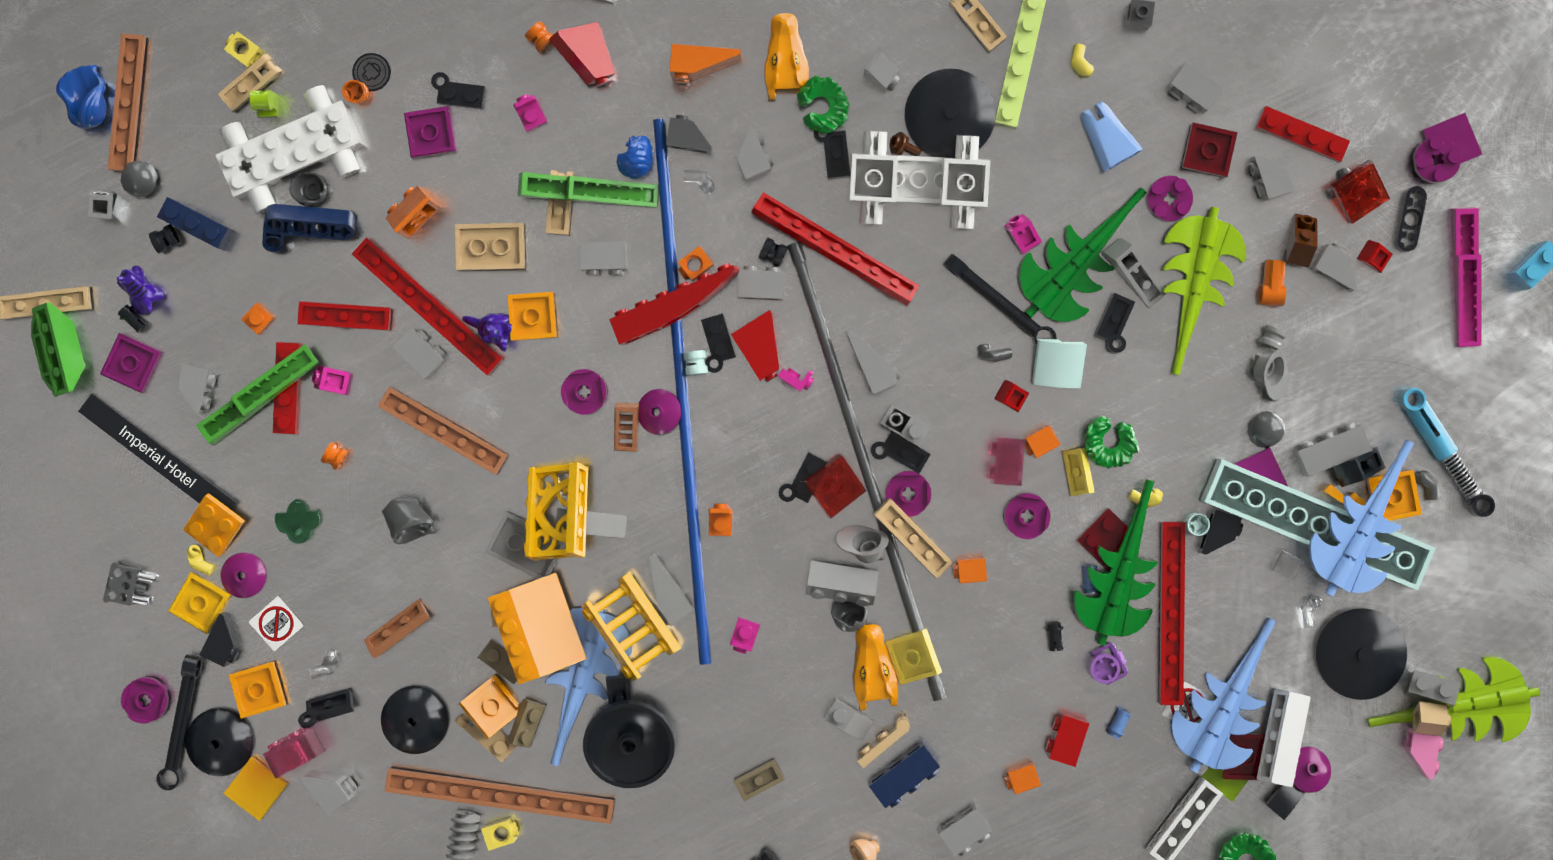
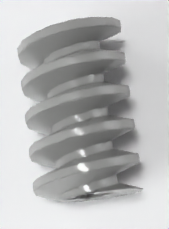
M453 810L452 812L458 814V817L451 818V821L457 823V826L450 827V830L456 834L448 837L449 840L454 841V844L447 845V848L452 850L453 853L446 854V858L454 860L474 858L475 852L472 849H475L477 845L473 840L478 838V834L475 831L479 830V825L476 822H479L481 817L471 811Z

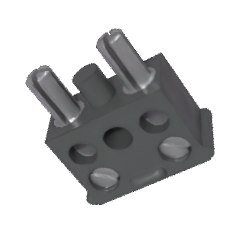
M118 561L114 562L110 567L103 601L105 603L110 601L129 606L134 603L148 605L149 602L146 601H150V598L136 595V592L145 593L146 585L138 583L139 581L153 583L154 580L152 579H155V576L141 573L142 569L122 565ZM128 571L132 573V578L128 576ZM126 582L130 585L129 589L125 586ZM123 593L127 595V600L123 598Z

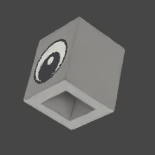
M90 190L88 217L112 219L114 191Z

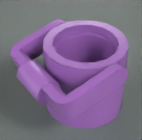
M1109 642L1090 652L1091 657L1087 661V671L1091 678L1099 683L1109 685L1128 674V668L1125 664L1127 662L1121 650H1117L1114 643ZM1110 647L1113 656L1101 651Z

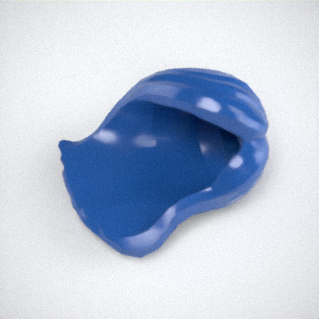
M97 65L80 66L68 71L59 79L56 85L58 96L66 104L69 121L74 126L82 129L97 127L103 123L106 117L107 107L103 97L106 86L104 80L96 72Z

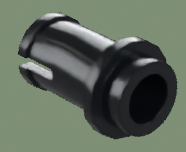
M127 304L118 312L120 320H125L137 333H140L141 329L143 330L148 322L138 315L132 306L130 307Z
M1061 622L1047 623L1045 631H1048L1049 651H1055V642L1057 644V651L1064 650L1061 631L1063 626H1061Z

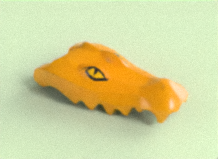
M777 14L771 20V37L764 64V79L768 100H775V89H800L809 80L808 62L798 34L797 19L793 14Z
M875 624L864 625L863 628L856 631L857 649L853 669V686L859 710H867V701L890 699L891 706H898V678L889 652L884 644L882 629Z

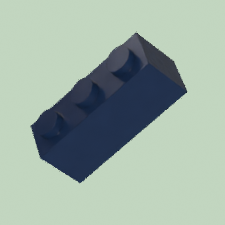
M169 197L166 198L157 215V218L225 251L234 233V230Z
M922 742L870 781L868 786L884 808H887L889 805L893 808L902 801L901 796L905 793L911 794L920 787L919 783L925 778L930 780L939 773L937 769L940 768V765Z

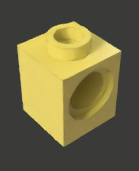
M238 31L235 35L229 36L224 48L226 52L248 68L264 53L261 48ZM246 44V52L238 54V47Z
M510 817L484 825L481 829L488 851L514 843L517 840L516 836L519 835L517 824L512 822ZM496 829H505L507 837L499 838L496 835Z

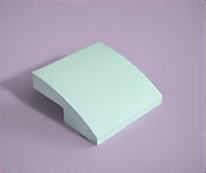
M1038 339L1032 384L1059 388H1081L1087 344L1084 342H1062L1059 339Z

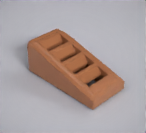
M616 403L614 413V451L637 452L638 403ZM621 412H632L633 415L621 414ZM620 421H632V424H620ZM620 430H632V434L620 433ZM620 439H632V443H620Z

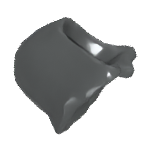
M398 497L391 500L382 510L391 538L396 544H405L427 534L435 533V529L431 527L433 520L420 507L418 499Z

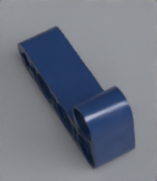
M271 204L264 211L262 245L269 252L280 251L283 247L284 235L349 240L355 233V216L348 210Z

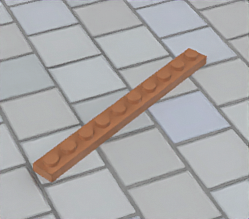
M388 768L384 791L611 824L614 800L393 768Z

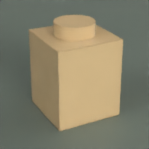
M1419 702L1412 712L1414 733L1442 736L1451 723V717L1447 713V705Z

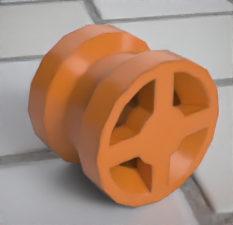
M332 442L325 450L321 462L324 464L329 463L337 471L346 460L349 451L337 448V444Z

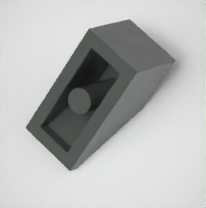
M676 115V118L670 117L666 141L668 148L712 155L711 145L695 123L689 120L690 117L684 115Z

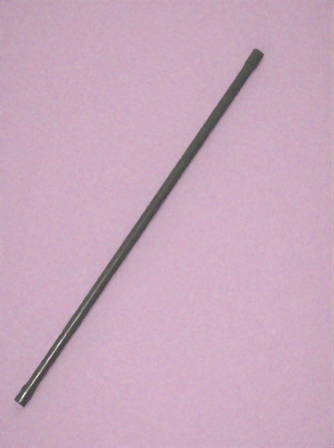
M798 241L787 246L801 282L875 512L883 504L806 264V257L801 242ZM877 519L880 531L888 535L889 542L886 551L912 632L924 630L894 535ZM938 675L927 677L933 701L946 698L941 678Z

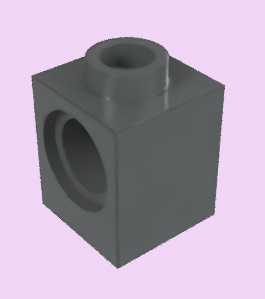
M1131 0L1128 4L1125 27L1148 30L1153 22L1155 2Z

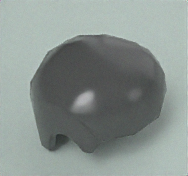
M136 160L125 166L120 182L124 191L130 195L146 197L154 190L158 175L153 166L147 162Z
M303 172L301 176L291 180L289 191L292 198L299 204L310 207L323 201L327 194V185L325 180L317 173Z
M1269 411L1257 414L1248 428L1251 441L1262 448L1276 445L1285 433L1283 419L1276 413Z
M836 602L832 605L831 615L833 621L841 631H858L866 624L868 613L865 606L857 605L854 602Z

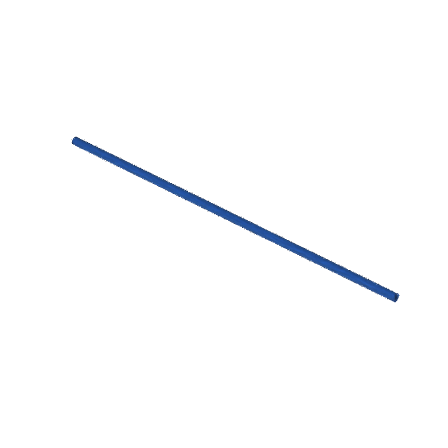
M654 119L668 293L677 290L676 286L679 284L665 120ZM682 319L671 324L676 394L681 406L679 430L699 664L704 665L711 664L687 378L685 374L686 366L683 356Z

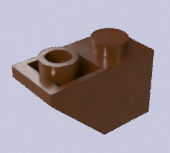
M1295 213L1287 244L1286 262L1309 268L1318 247L1317 218Z

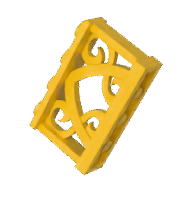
M578 462L569 463L568 465L529 467V475L527 476L528 497L526 498L527 519L525 520V557L535 561L570 557L584 558L588 467ZM569 474V478L560 482L558 475ZM551 476L554 480L555 486H552L551 483L546 482L547 486L543 490L544 477ZM568 493V500H565L563 494L566 496ZM557 497L559 502L567 507V514L560 518L554 528L548 522L544 513L550 503ZM565 522H567V530L562 527ZM541 537H544V545L553 537L551 545L546 550H541ZM558 541L566 543V549L555 550Z

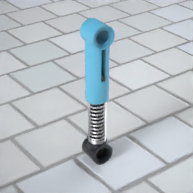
M1418 388L1402 390L1398 395L1399 406L1406 411L1438 462L1442 461V463H1445L1444 466H1447L1446 469H1449L1448 473H1452L1450 476H1453V480H1456L1455 483H1458L1457 486H1460L1459 490H1463L1462 493H1465L1467 511L1473 516H1490L1495 510L1494 499L1485 494L1479 488V485H1476L1474 478H1471L1472 475L1467 471L1468 468H1465V464H1463V461H1460L1461 458L1456 454L1457 447L1426 401L1425 393ZM1410 394L1416 397V403L1413 406L1408 403V396ZM1480 499L1484 501V509L1482 511H1479L1476 507Z

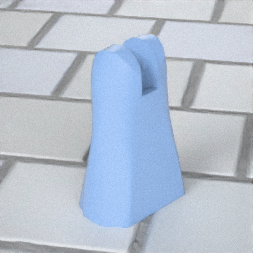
M1101 101L1095 104L1102 119L1096 121L1091 111L1087 109L1082 112V121L1094 146L1104 172H1107L1121 164L1122 161L1124 162L1134 157L1143 149L1121 124L1112 110Z

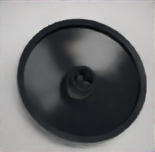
M960 69L937 70L923 77L911 90L905 105V126L913 143L925 154L931 157L955 158L956 135L979 136V149L987 142L995 125V103L986 85L973 74Z
M1352 608L1335 614L1322 626L1314 645V661L1319 676L1330 689L1347 698L1367 700L1385 694L1398 683L1406 667L1407 646L1401 630L1389 617L1372 609Z
M634 700L617 701L601 708L590 719L583 738V752L590 769L606 783L621 788H639L658 780L669 768L675 750L674 732L666 717L653 706Z

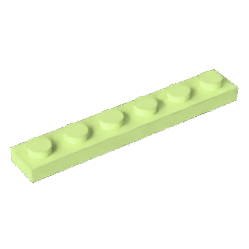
M1022 0L996 112L995 124L1017 128L1046 0Z

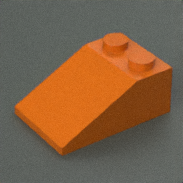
M672 44L669 71L671 78L676 79V83L688 84L689 80L695 81L742 62L741 49Z
M419 186L409 188L403 195L404 199L399 204L395 203L387 211L389 215L385 218L396 233L407 239L440 208Z

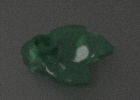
M295 499L289 504L286 513H276L274 519L277 529L281 533L287 534L291 542L302 544L308 540L310 531L318 526L320 513L319 510L308 512L305 505L300 500ZM301 529V534L296 536L295 531Z

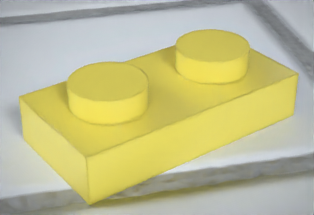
M1085 447L1062 451L1071 496L1093 493L1094 486Z

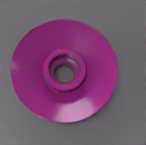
M651 390L638 403V420L641 426L652 434H666L672 431L680 421V403L677 397L667 390ZM656 407L660 410L658 416H655L653 413Z
M237 553L229 557L223 564L220 574L221 582L229 594L238 598H249L256 595L263 588L266 582V569L262 561L255 555ZM239 572H243L245 574V578L243 580H240L238 578Z
M1302 747L1300 748L1293 785L1298 790L1306 793L1318 792L1330 780V762L1327 756L1319 749ZM1310 765H1313L1315 767L1314 773L1310 772Z

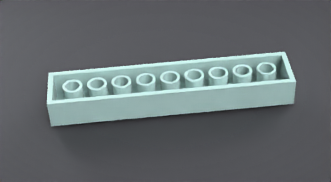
M1217 459L1200 499L1203 503L1309 546L1310 539L1314 533L1318 534L1320 539L1326 544L1337 546L1339 542L1334 538L1329 527L1330 513H1335L1342 522L1352 524L1354 521L1347 511L1222 459ZM1396 531L1392 533L1376 532L1375 537L1379 542L1387 546H1394L1395 550L1382 558L1366 557V564L1375 571L1387 572L1386 579L1418 591L1436 548Z

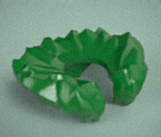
M818 75L813 76L797 93L798 105L806 107L817 97L825 98L828 101L829 110L825 114L811 112L803 117V121L812 131H818L823 134L830 133L839 126H842L848 118V107L850 106L846 92L842 90L838 82L834 81L832 77L819 78Z
M1103 416L1095 419L1088 426L1085 439V450L1088 451V457H1090L1091 461L1095 462L1096 466L1106 467L1107 469L1129 464L1134 453L1139 451L1138 441L1134 436L1135 431L1132 425L1124 424L1123 422L1118 423L1114 429H1117L1119 442L1114 448H1107L1103 443V437L1110 430L1111 423L1109 417Z
M1247 833L1232 836L1230 840H1227L1226 844L1222 845V850L1218 854L1219 860H1238L1243 854H1251L1255 860H1276V854L1269 847L1266 840H1262L1258 835H1248Z

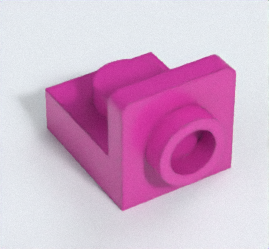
M525 94L516 99L517 103L513 104L526 132L548 123L534 95L529 96V94Z
M1024 214L1012 217L1009 223L1004 225L1022 254L1042 242L1031 220Z
M318 366L317 370L313 372L312 383H314V388L345 395L350 372Z
M791 368L787 371L782 369L778 375V378L799 392L803 388L807 391L814 381L811 377L813 372L810 370L802 381L798 379L800 374Z
M739 617L730 645L734 646L733 650L746 654V651L751 652L760 624Z

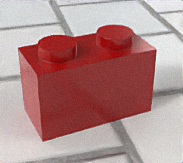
M1060 713L1059 717H1055L1052 725V730H1054L1053 738H1049L1046 743L1045 752H1048L1047 757L1051 760L1076 767L1090 723L1086 720Z

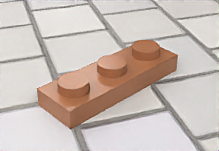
M419 599L364 639L370 655L376 659L430 619L424 604Z

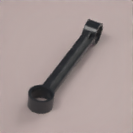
M951 254L943 263V266L952 274L962 279L1031 335L1036 347L1037 334L1040 330L1050 331L1052 339H1057L1056 333L1051 327H1041L973 272L957 256Z
M186 654L182 663V681L165 768L160 770L156 777L158 786L163 790L169 791L176 788L183 779L179 763L195 682L202 664V658L199 656ZM166 770L175 773L177 777L175 785H167L163 781L162 776Z

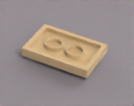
M524 223L455 224L456 270L525 269Z

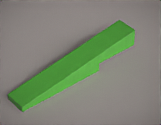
M522 172L519 173L517 197L657 208L659 185Z
M304 344L230 397L232 400L198 423L196 427L208 444L214 446L319 364L318 360L309 347Z

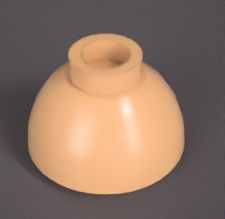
M857 839L850 842L849 850L853 860H876L877 853L880 852L876 841Z

